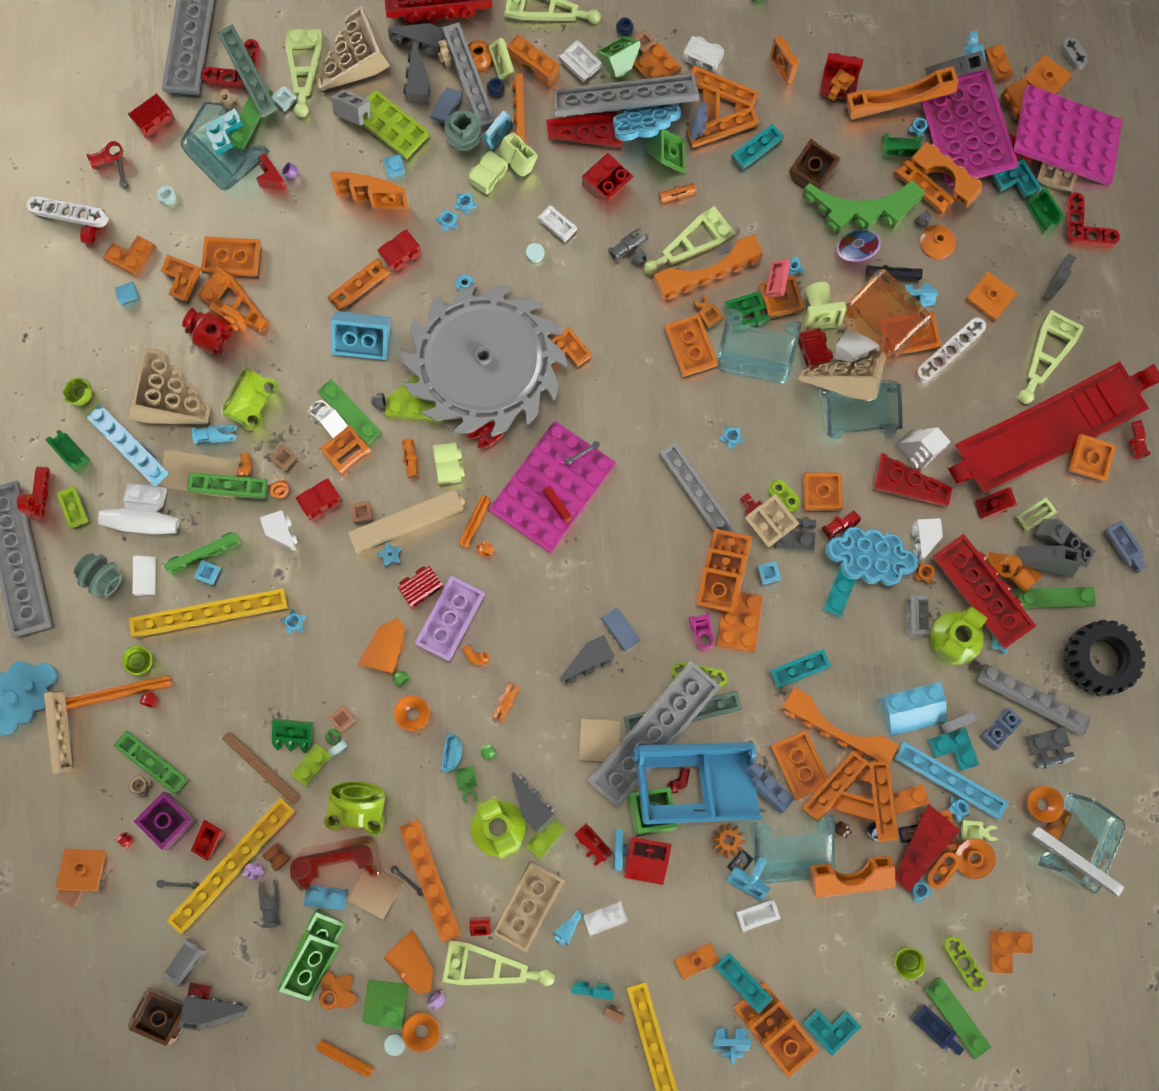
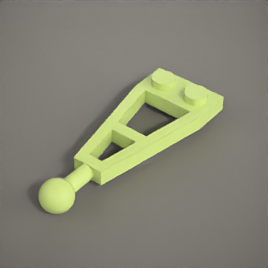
M507 0L504 12L505 17L519 20L576 21V17L588 19L591 24H597L601 20V14L598 10L581 11L578 10L577 4L567 0H544L550 3L548 12H525L526 0ZM557 5L572 12L554 13L555 6Z
M286 29L285 45L295 96H298V103L294 107V112L299 117H305L309 112L305 99L306 96H310L322 51V29ZM292 49H315L310 67H295ZM297 75H308L305 87H299Z
M713 206L699 215L662 251L663 257L657 261H648L644 266V270L648 275L652 276L658 272L659 267L667 262L671 266L717 248L734 238L736 233L716 207ZM703 223L715 240L694 248L687 237ZM681 243L687 251L673 257L671 252Z
M1050 310L1041 326L1027 379L1030 380V383L1019 394L1021 403L1030 404L1034 400L1033 391L1037 384L1041 385L1075 345L1084 326ZM1047 331L1069 342L1056 359L1041 352ZM1039 360L1050 365L1041 377L1035 374Z
M450 940L442 982L457 985L525 983L527 978L539 980L542 985L549 986L555 980L553 971L549 969H544L541 972L528 970V965L479 946ZM469 950L496 960L493 978L464 979ZM505 963L521 969L520 977H499L501 964Z

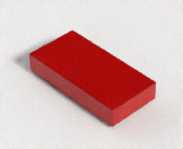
M548 486L545 488V497L562 521L566 524L572 521V515L552 487Z

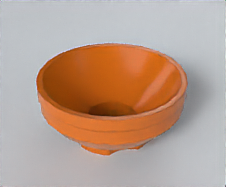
M481 40L472 41L467 44L477 71L483 72L488 70L494 63L489 49L490 45ZM479 47L483 49V53L476 55L473 53V50Z
M405 696L395 706V721L400 728L406 731L420 730L429 721V706L419 696ZM409 710H418L419 716L416 720L408 719L407 713Z
M1040 786L1029 794L1027 808L1036 820L1046 823L1053 822L1063 814L1064 799L1055 788ZM1039 799H1044L1047 802L1046 810L1041 811L1037 807Z
M427 1013L413 1014L405 1021L402 1029V1038L405 1045L415 1052L429 1051L436 1045L440 1036L438 1022ZM419 1025H424L428 1028L426 1037L421 1038L417 1036L416 1028Z

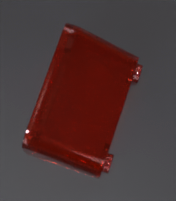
M361 836L303 848L296 854L290 865L291 880L300 891L311 889L310 884L312 880L320 877L318 867L352 860L358 865L359 869H366L371 877L381 875L376 842L370 836Z

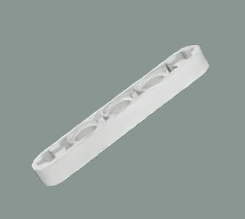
M31 197L26 205L27 209L37 216L94 227L105 226L109 219L108 215L100 208L43 197ZM55 205L54 211L49 213V208ZM71 208L70 213L64 216L65 210ZM86 211L85 217L80 219V214Z
M981 318L972 319L918 368L915 374L917 380L927 383L984 332L986 329L984 320ZM978 324L980 326L979 329H976L973 333H971L970 331L972 330L974 325L976 326ZM966 335L968 342H961L959 336ZM946 347H954L955 354L947 353ZM940 358L943 364L936 366L933 363V359ZM930 367L931 370L929 371V373L925 376H922V372H925Z
M1037 827L1031 836L1040 844L1108 892L1119 897L1124 889L1120 883L1043 829Z

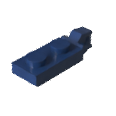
M925 1004L910 1019L946 1052L951 1049L956 1055L960 1056L965 1050L956 1042L959 1038L956 1033Z

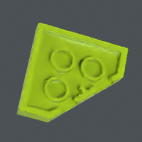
M414 375L407 383H418L419 379ZM402 385L387 397L385 417L435 421L423 415V411L434 408L436 404L412 396L406 387Z

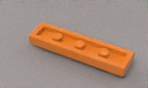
M515 74L516 81H512V92H516V97H513V109H517V114H513V124L517 125V130H514V134L518 135L525 143L523 74Z

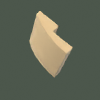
M1043 162L1037 181L1054 190L1070 195L1077 174Z
M776 494L745 517L768 547L799 525V522Z
M581 718L579 760L604 762L619 745L620 720Z
M367 864L347 901L384 919L404 882Z

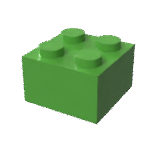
M670 787L648 790L649 803L651 805H673ZM639 792L631 793L628 796L635 837L670 832L678 827L677 823L644 824Z

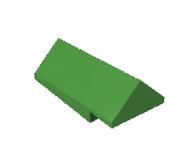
M320 908L315 910L277 990L310 1001L340 947L336 942L346 923Z

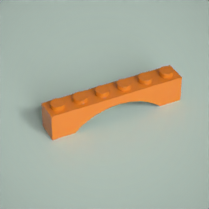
M954 66L937 70L918 81L887 90H861L847 94L846 106L850 120L956 93L958 86L957 75Z
M752 234L738 240L732 251L723 260L711 267L692 271L669 268L654 274L653 283L661 300H670L679 293L692 291L696 286H705L711 280L716 278L722 279L728 273L733 271L736 273L745 266L758 264L762 259L763 251L755 235Z
M796 687L790 690L780 709L784 711L783 714L786 717L802 721L801 725L808 729L813 727L819 731L818 734L826 739L830 737L836 740L838 746L845 749L848 747L861 757L870 759L871 762L889 761L890 764L899 746L882 735L860 737L839 730L822 716L812 696Z
M417 819L400 826L401 835L441 942L444 943L461 936V929L443 887L420 820Z

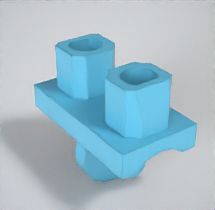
M913 284L905 285L901 304L902 306L918 307V311L923 312L925 306L935 305L938 289H933L931 284H924L921 286V289H915Z
M716 1029L712 1051H722V1058H729L730 1064H735V1058H743V1051H749L750 1046H752L751 1039H748L747 1030L735 1029V1039H728L727 1029Z

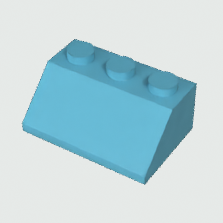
M335 311L331 319V354L387 360L391 334V317Z
M941 682L879 698L890 737L947 722L946 699Z

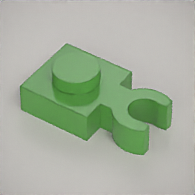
M474 766L454 770L458 790L464 789L462 794L463 802L467 803L466 796L468 794H472L474 801H477V794L472 789V787L478 786Z

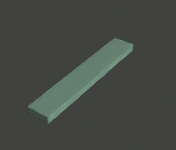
M232 24L218 31L217 33L260 116L263 118L277 111L278 109L234 25Z
M738 691L713 696L692 722L742 711ZM646 712L623 717L627 734Z

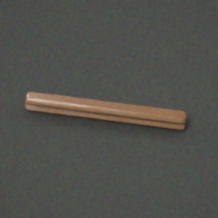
M227 732L223 736V741L290 803H295L299 799V794L233 733Z

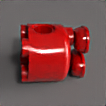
M191 308L182 321L185 333L192 334V344L212 355L220 356L224 351L223 344L225 340L229 341L233 335V330L230 329L231 324L211 312L204 314Z

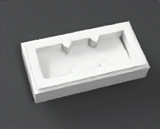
M551 205L538 216V220L564 242L577 231V227Z
M774 899L735 912L742 932L781 919Z

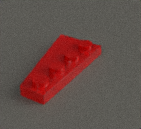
M617 112L546 119L548 139L622 148V140L616 139L613 118L618 115Z
M883 452L880 454L874 490L944 507L949 506L952 487L920 473L921 471L915 468L912 469L904 465L899 460L888 457Z
M930 804L927 805L895 872V881L908 892L961 831Z

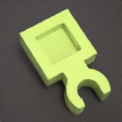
M961 820L960 841L972 838L983 840V837L988 841H995L997 838L991 837L989 831L997 830V827L987 826L983 828V822Z

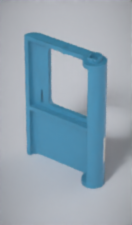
M753 742L637 745L636 750H633L632 757L637 767L641 812L644 824L763 819L759 811L757 790L753 787L752 778L745 772L755 761L756 749ZM696 766L699 769L703 803L654 806L649 803L646 768Z

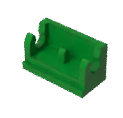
M888 133L882 136L881 156L912 158L921 148V135H917V138L914 139L889 137Z
M1046 187L1037 195L1034 193L1025 202L1026 207L1043 233L1059 226L1065 218Z
M58 430L56 431L58 435L55 438L49 436L45 440L74 472H77L90 459L67 433Z

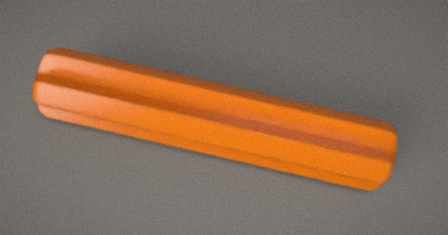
M481 495L459 540L460 546L464 548L469 547L490 503L488 496Z
M324 1040L319 1041L316 1047L318 1052L366 1078L371 1076L374 1069L372 1066Z

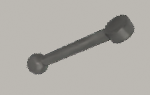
M118 159L119 185L125 187L127 181L124 180L121 160Z
M594 441L592 446L571 458H566V464L570 465L575 459L592 449H598L600 443Z
M397 866L391 868V872L407 882L417 891L419 896L424 895L422 888L416 886L403 875Z
M158 880L156 883L158 888L174 886L191 887L195 890L199 886L196 881L192 883H177Z

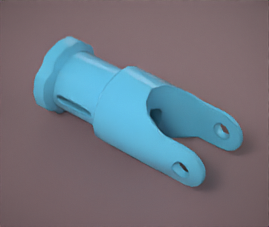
M216 425L203 429L192 428L193 443L236 440V435L224 433L236 431L237 427L235 425Z

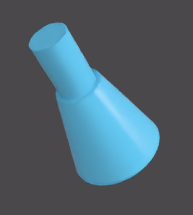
M576 910L570 920H567L552 933L555 936L553 938L554 941L559 945H569L576 924L583 916L579 910Z

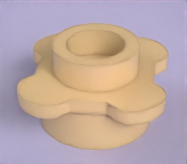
M222 89L220 95L216 96L214 100L223 109H229L236 101V96L230 94L227 89Z
M136 774L130 785H128V791L138 794V797L146 796V790L152 785L150 779L142 778L141 774Z

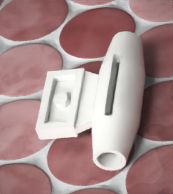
M128 483L123 499L125 508L101 510L98 516L99 525L124 532L154 535L177 533L179 529L178 518L158 513L164 505L167 493L165 487Z

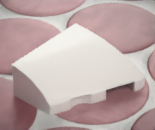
M846 330L836 345L835 359L855 362L859 358L868 356L871 350L879 351L880 345L864 335Z

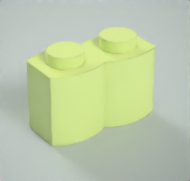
M510 133L503 138L498 151L499 156L507 161L512 169L521 176H525L532 171L538 157L536 152L531 147L525 145L524 141L514 133Z
M491 151L483 154L479 159V164L476 167H472L468 173L469 184L487 195L508 169L507 161Z
M456 442L434 445L433 450L439 485L461 482V477H464L463 465L459 466L458 459L462 458L460 447L456 448Z

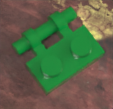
M760 291L734 298L724 303L730 321L738 320V323L732 325L734 332L739 330L745 331L755 325L758 327L769 321L768 314L763 316L760 314V311H764L766 308ZM753 314V319L745 321L744 316Z

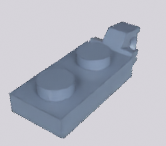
M1123 521L1104 530L1128 566H1131L1136 573L1147 568L1142 560L1144 558L1142 553L1144 552Z
M753 763L746 769L745 772L752 778L753 787L779 814L784 813L794 798L765 769L760 768L756 763Z

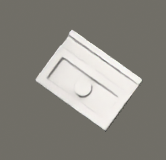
M578 40L568 47L562 55H559V60L583 83L602 67V63Z

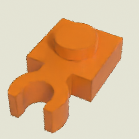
M703 294L702 300L704 303H699L695 299L694 306L701 310L698 314L704 325L709 329L723 321L724 317L714 303L708 304V297Z

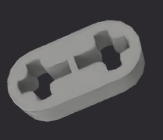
M1067 37L1061 45V52L1073 69L1080 70L1088 62V56L1076 38Z
M972 711L942 724L941 727L944 734L979 719L975 711Z

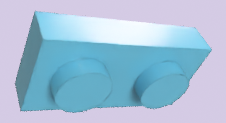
M502 111L481 137L485 146L490 151H494L513 127V122L507 112Z
M307 885L304 906L345 910L348 889Z

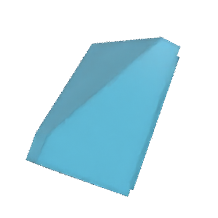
M133 281L115 287L116 297L121 305L139 299Z

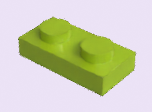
M75 486L56 493L70 529L89 522L79 492Z
M316 743L290 775L302 785L308 787L332 757Z
M555 820L540 835L536 832L525 847L541 859L565 830V827Z

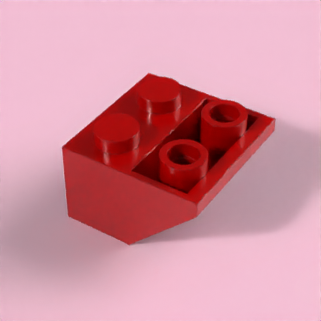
M606 153L582 175V187L594 198L609 201L634 176L609 153Z
M630 837L623 878L663 885L672 844Z

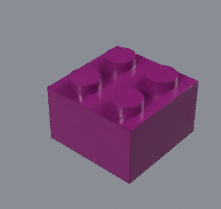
M162 792L133 822L161 850H169L197 820L170 793Z

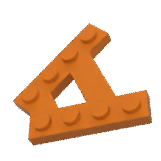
M695 65L693 66L690 74H695L697 88L703 90V102L707 103L709 107L706 110L708 119L705 126L707 128L702 136L698 135L693 141L690 136L691 128L686 129V135L692 148L759 125V120L753 109L759 96L758 91ZM720 98L735 103V113L720 118Z
M852 751L802 807V811L817 823L830 809L841 811L876 822L878 842L899 840L889 761L868 762L855 751ZM856 780L867 782L872 785L873 800L846 791Z

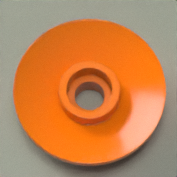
M931 225L922 232L920 246L927 256L934 259H944L953 253L956 247V238L949 228L943 225Z
M977 838L962 842L955 853L960 860L958 870L964 876L972 879L986 877L992 872L996 863L993 848L986 841ZM977 854V859L972 861L970 859L971 855Z

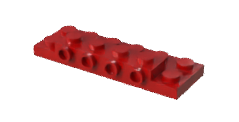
M385 0L386 18L404 16L405 22L412 24L424 20L433 22L436 19L444 18L446 20H452L454 17L469 18L475 15V9L492 7V0Z
M962 534L932 556L967 603L988 617L984 624L1003 649H1006L1036 627V624L1022 608L1024 605L1018 597L1014 598L1010 593L1011 588L1009 585L999 579L998 571L993 566L990 567L988 565L986 556L981 551H977L965 534Z

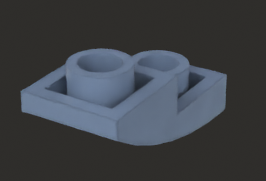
M447 87L435 104L430 119L445 123L448 116L455 112V107L463 99V92Z
M702 102L691 124L690 136L693 141L698 135L702 136L707 128L705 126L708 119L706 110L709 105L705 102Z
M614 608L601 617L608 632L614 636L622 651H627L640 641L634 629L618 608Z
M1007 707L980 737L990 747L997 750L1023 720L1010 707Z

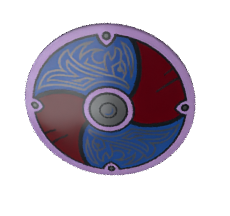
M855 230L847 233L839 240L837 253L846 261H864L878 252L881 240L871 230Z

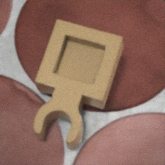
M438 41L441 52H438L441 63H445L446 69L452 68L453 64L446 41Z

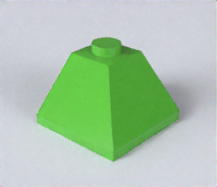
M623 36L597 50L595 53L607 72L614 77L620 78L632 69L641 44L639 40Z
M665 129L659 130V133L653 137L645 138V152L660 163L682 174L685 173L684 139Z
M368 979L362 1022L381 1027L401 1029L404 1024L408 986L403 983Z

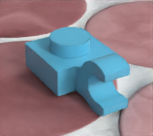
M971 31L970 36H967L968 45L965 46L964 53L968 55L982 51L985 62L983 44H978V32Z

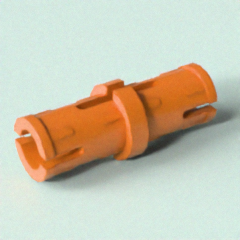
M694 183L681 187L674 186L673 189L658 192L659 200L662 204L675 199L677 201L681 200L682 197L696 194V187Z
M404 439L401 442L407 478H416L419 474L414 440Z
M508 682L502 697H499V704L492 715V718L496 720L499 713H501L498 721L502 723L509 707L513 706L514 703L512 701L520 688L515 684L513 690L510 691L514 684L512 682Z

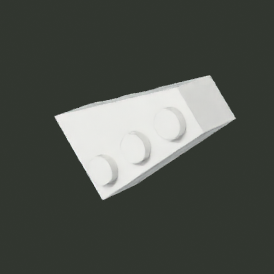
M938 427L927 428L924 431L922 429L916 432L911 430L895 444L909 459L910 465L921 471L936 459L951 441Z

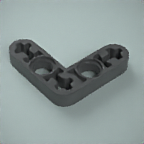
M1067 253L1043 293V297L1051 301L1064 286L1072 273L1070 268L1076 259L1075 256Z

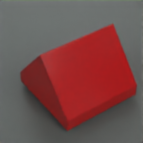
M490 916L470 917L471 936L491 935Z

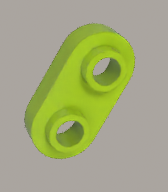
M776 479L770 483L768 487L770 497L776 494L790 513L796 512L800 507L801 501L795 492L783 480ZM775 486H780L781 491H777ZM788 500H793L794 505H790Z

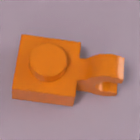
M840 69L830 83V86L833 88L828 98L835 101L840 92L845 95L853 84L855 77Z

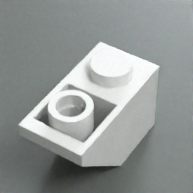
M322 399L313 403L307 411L332 438L347 427L336 410Z
M281 510L260 517L265 535L269 540L292 551L297 550L295 544L298 541L295 533H291L289 526H292L289 515H285Z
M941 518L918 519L912 525L911 533L915 537L913 551L917 555L918 561L924 559L943 537Z

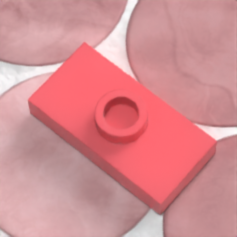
M784 259L772 262L766 290L768 298L784 296L790 267L789 260Z

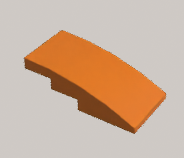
M331 171V181L336 195H352L354 201H370L372 208H408L404 187L369 175Z
M714 529L706 565L703 568L696 605L735 613L753 536Z
M763 981L760 983L761 987L773 1000L759 1014L744 998L732 1008L789 1078L819 1052V1049Z

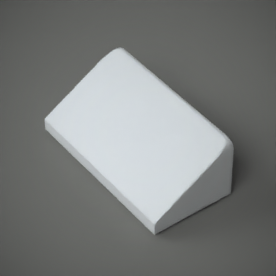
M133 556L132 592L135 596L156 595V557Z

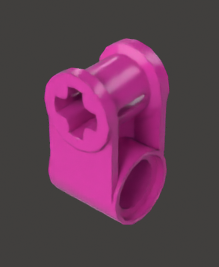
M707 612L696 617L689 616V624L696 648L700 651H708L714 642L709 613ZM706 637L709 640V644L703 645L699 639Z

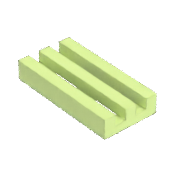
M499 38L489 46L499 79L505 80L506 77L511 76L510 74L515 73L504 38Z
M1045 497L1017 515L1014 519L1018 520L1020 527H1023V531L1027 533L1041 524L1043 519L1050 518L1057 511L1048 498ZM1043 503L1047 505L1026 520H1023V516ZM1050 509L1051 512L1028 527V522Z

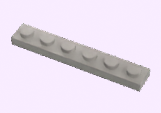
M460 23L442 27L444 38L471 110L478 117L481 128L490 126L495 121V116Z
M674 442L660 451V457L714 532L716 528L739 533L677 444Z
M986 663L982 665L976 680L977 682L1081 736L1087 733L1090 717Z

